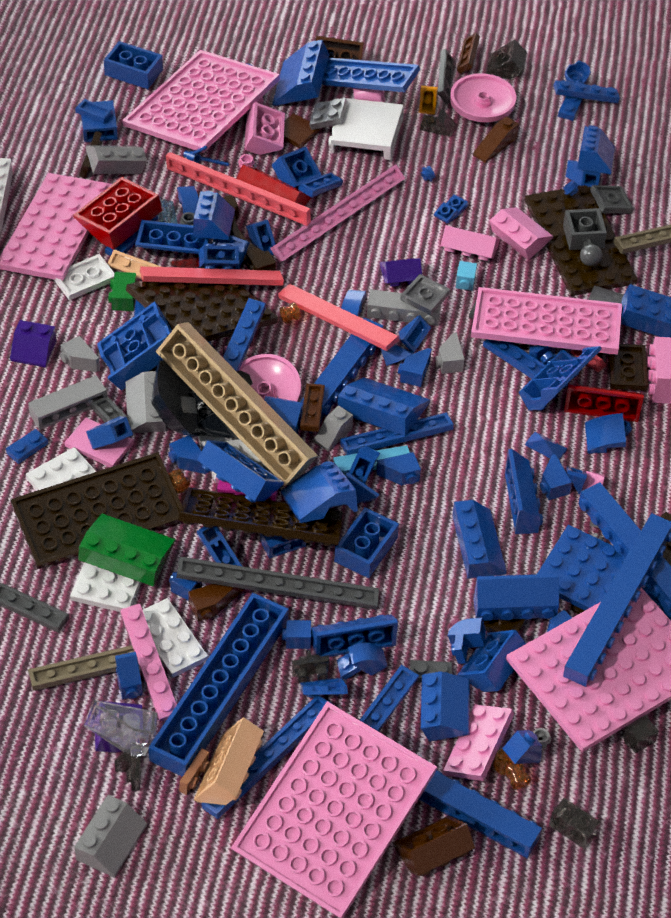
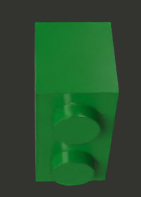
M115 272L114 279L110 280V290L112 292H109L108 302L112 303V310L134 311L135 298L126 291V286L137 281L136 273Z

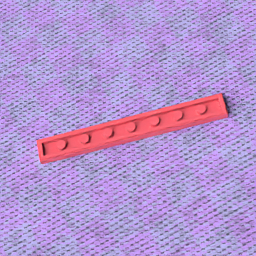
M140 266V275L143 282L283 286L284 283L281 272L272 270Z
M292 284L287 285L278 293L279 299L385 351H388L399 341L397 335Z

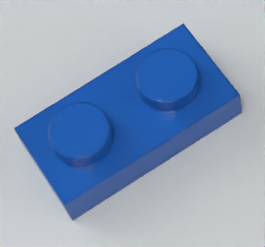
M566 96L558 111V117L574 121L583 98Z
M34 429L7 447L6 454L19 464L48 445V439L37 429Z

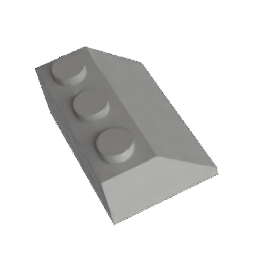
M86 145L85 147L93 174H142L147 162L143 147Z
M156 371L142 372L125 382L127 417L133 433L166 432V424L159 417L151 403Z
M107 795L74 846L76 860L115 878L147 827V822L126 802Z

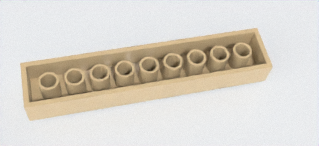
M189 322L177 324L156 350V353L159 356L161 354V358L276 477L284 482L285 486L297 480L318 457L302 438Z

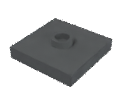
M592 185L590 191L602 213L632 214L634 208L622 186Z

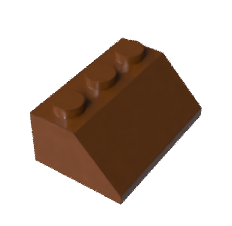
M316 36V41L323 40L329 53V58L364 60L366 46L364 42Z
M449 815L392 842L408 870L417 876H425L432 869L445 866L456 857H464L470 850L475 848L468 825Z

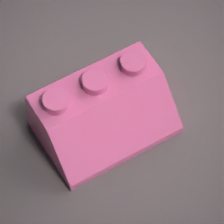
M254 102L246 115L244 150L258 155L282 150L284 144L285 113Z
M517 207L501 209L489 220L492 231L527 260H530L553 239L549 232Z
M445 225L440 246L445 247V251L454 253L456 249L462 251L461 255L471 257L472 254L479 255L478 259L488 261L489 258H494L500 238Z

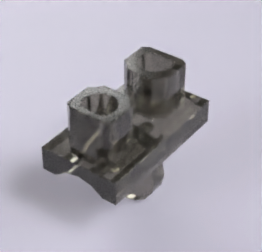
M306 650V656L298 657V660H292V677H296L299 684L301 682H308L309 675L316 674L317 680L328 679L329 655L319 657V654L311 655V651Z

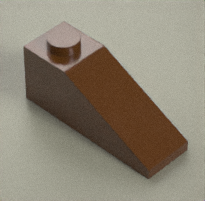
M507 116L495 124L473 152V156L487 163L517 139L519 123Z
M210 584L189 591V605L197 622L217 616L245 589Z

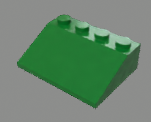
M101 514L87 530L80 543L78 560L154 587L176 539Z

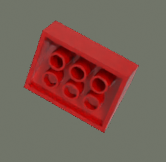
M121 177L74 213L73 217L99 242L114 250L139 230L142 220L150 221L161 213L162 207L158 194Z

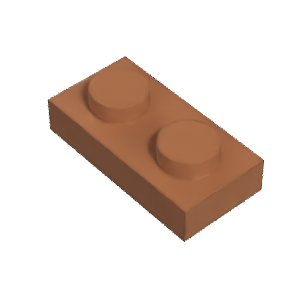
M201 748L181 778L179 792L187 795L190 789H195L199 782L198 777L202 772H206L210 761H208V751Z

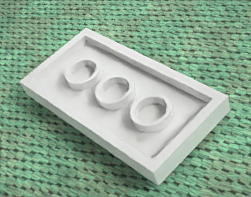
M168 598L143 609L161 663L171 678L208 660V655Z

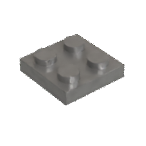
M346 98L315 104L309 123L311 130L342 124L348 105Z
M419 274L401 294L400 300L432 315L449 296L450 288Z

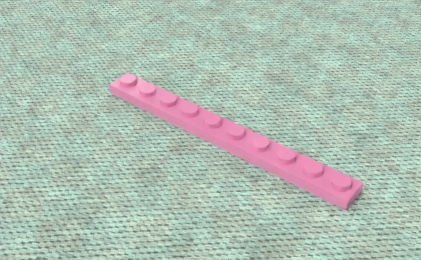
M395 164L311 220L308 226H302L270 249L279 263H281L404 180L405 177Z

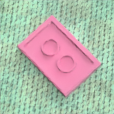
M85 417L65 441V447L69 449L75 447L80 454L108 467L116 466L133 446L134 439L127 437L118 442L92 449L85 431L101 424Z

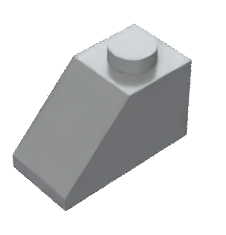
M457 332L453 333L441 345L438 356L435 358L436 366L440 367L441 374L463 372L464 356Z
M80 336L61 344V360L67 363L71 369L92 372L100 371L98 356Z
M337 406L326 416L314 439V443L329 452L340 439L344 438L352 430L353 414Z

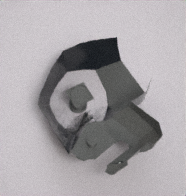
M160 354L154 377L151 403L166 426L172 431L188 436L233 438L236 436L164 360L160 359ZM241 370L237 371L250 386L253 384L248 373Z

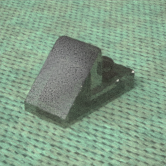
M441 109L438 117L425 114L420 124V130L452 137L456 128V123L443 109Z
M136 742L114 761L116 772H127V782H131L132 791H140L142 746L141 742Z

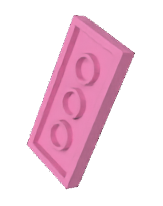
M474 704L469 718V735L459 736L443 769L445 775L484 781L514 716L513 710Z

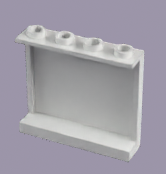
M346 98L348 105L342 124L333 125L332 136H329L328 145L331 146V153H334L336 145L384 151V159L391 160L403 121V104Z

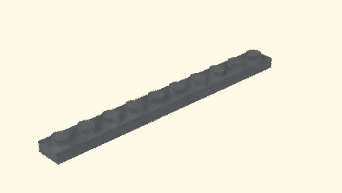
M179 557L176 578L375 610L378 606L379 588Z

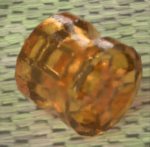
M294 302L290 303L287 307L282 306L279 309L280 316L285 324L291 323V320L301 318L300 310Z
M176 469L168 474L177 494L188 489L190 481L187 477H184L182 470Z
M500 749L495 755L494 769L500 775H509L514 771L515 764L505 751Z
M514 764L505 771L506 777L511 781L510 786L513 790L522 789L531 782L530 776L526 774L524 764Z

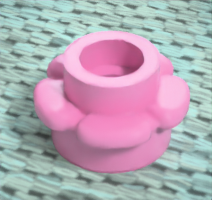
M244 154L240 156L238 164L240 168L242 165L253 167L255 161L251 155Z

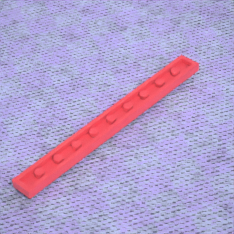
M171 152L166 155L168 170L308 226L311 223V213L308 207Z

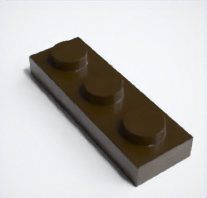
M95 131L90 145H102L103 141L100 140L102 133ZM87 154L79 173V177L84 179L87 173L92 171Z

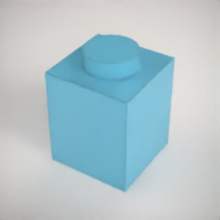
M459 261L455 288L473 291L477 263Z

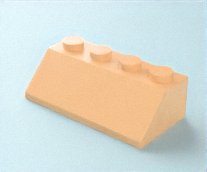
M243 717L222 734L194 797L196 802L227 805L232 800L238 799L242 792L240 787L249 775L247 772L248 768L256 759L254 754L263 742L261 740L264 733L262 729Z

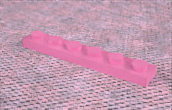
M137 604L120 609L159 722L165 721L177 704L141 605Z

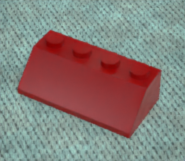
M242 165L236 178L303 206L312 199L297 188L247 165Z
M568 383L564 412L596 417L623 413L624 420L638 422L644 395L636 392Z

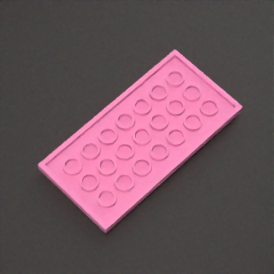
M48 173L0 255V270L55 280L58 278L64 281L69 267L73 264L90 233L73 217V214L112 184Z
M479 287L471 337L570 350H583L585 347L601 346L602 349L599 353L618 355L622 304Z

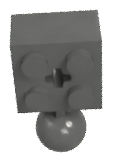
M600 208L565 210L563 227L569 250L582 249L580 259L583 264L590 267L598 265L603 258L601 248H604L607 235Z

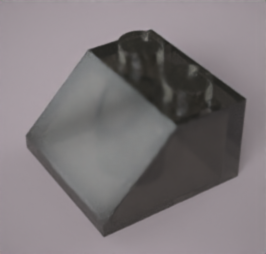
M514 39L490 54L487 74L510 80L521 76L524 72L527 51Z

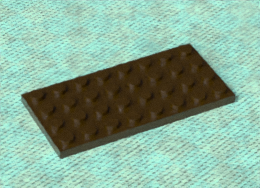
M585 185L578 186V191L572 196L566 195L564 189L525 195L524 199L533 220L553 236V239L546 246L570 296L591 293L594 286L613 289L629 286V284L635 285L638 281L625 253L621 254L613 243L616 236L605 214L602 212L607 235L604 248H601L603 253L601 262L593 267L586 266L580 259L582 249L569 250L563 227L565 210L599 208L590 191L591 187Z
M159 452L10 499L37 569L79 556L80 543L87 530L101 514L151 531L182 522L178 521L182 504Z
M188 487L179 512L178 521H183V523L188 525L198 523L208 528L217 526L223 527L227 531L236 529L243 530L247 534H254L256 532L262 533L267 537L282 536L286 540H294L295 538L301 539L306 543L321 542L326 546H334L339 544L343 511L329 509L323 519L300 523L286 502L266 499L264 502L256 501L254 503L241 495Z

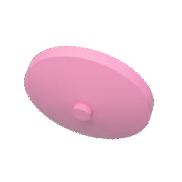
M472 74L459 79L452 86L450 102L458 114L469 120L494 122L512 113L516 104V92L506 80L490 74Z
M260 354L242 362L239 371L241 370L250 375L253 382L251 387L263 399H265V396L300 401L302 394L301 379L296 368L288 360L278 355Z

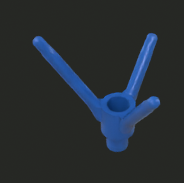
M207 146L201 147L196 151L186 150L183 154L188 160L196 163L203 160L225 166L230 165L227 162L203 157L198 154L207 149Z

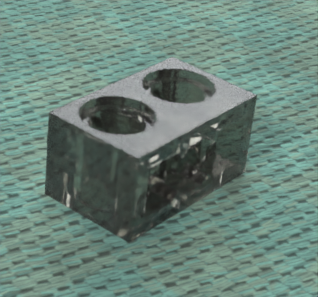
M563 798L552 811L549 826L585 850L597 836L600 821L566 798Z

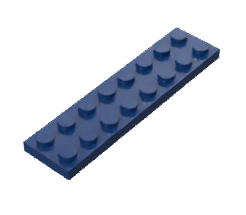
M328 58L322 85L405 92L421 69L419 65Z

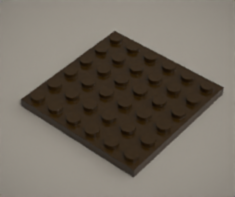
M136 281L126 286V291L145 308L155 301L172 330L177 324L189 322L207 342L233 335L248 298L257 300L241 285ZM266 307L258 328L276 324L278 316Z

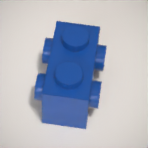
M204 244L199 249V268L234 269L239 264V246H232L231 244H223L221 246Z

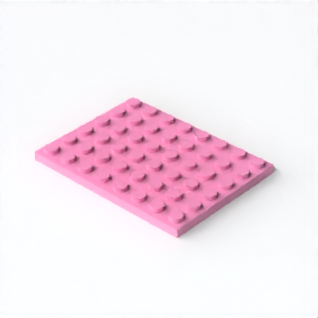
M200 50L125 117L122 123L125 127L193 150L207 146L208 149L252 107L254 102L260 100L280 81V75Z
M642 588L639 590L641 595L637 603L633 602L631 605L633 609L628 618L625 617L622 621L624 625L621 632L615 634L614 638L616 639L612 648H607L605 652L607 656L602 665L598 664L596 668L598 672L594 681H589L586 687L563 677V673L569 657L600 603L506 656L508 663L581 752L586 751L671 700V620Z
M327 701L231 849L333 915L343 918L438 768Z

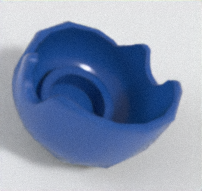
M577 61L573 65L569 64L565 70V79L568 82L585 84L590 77L591 69L587 63Z

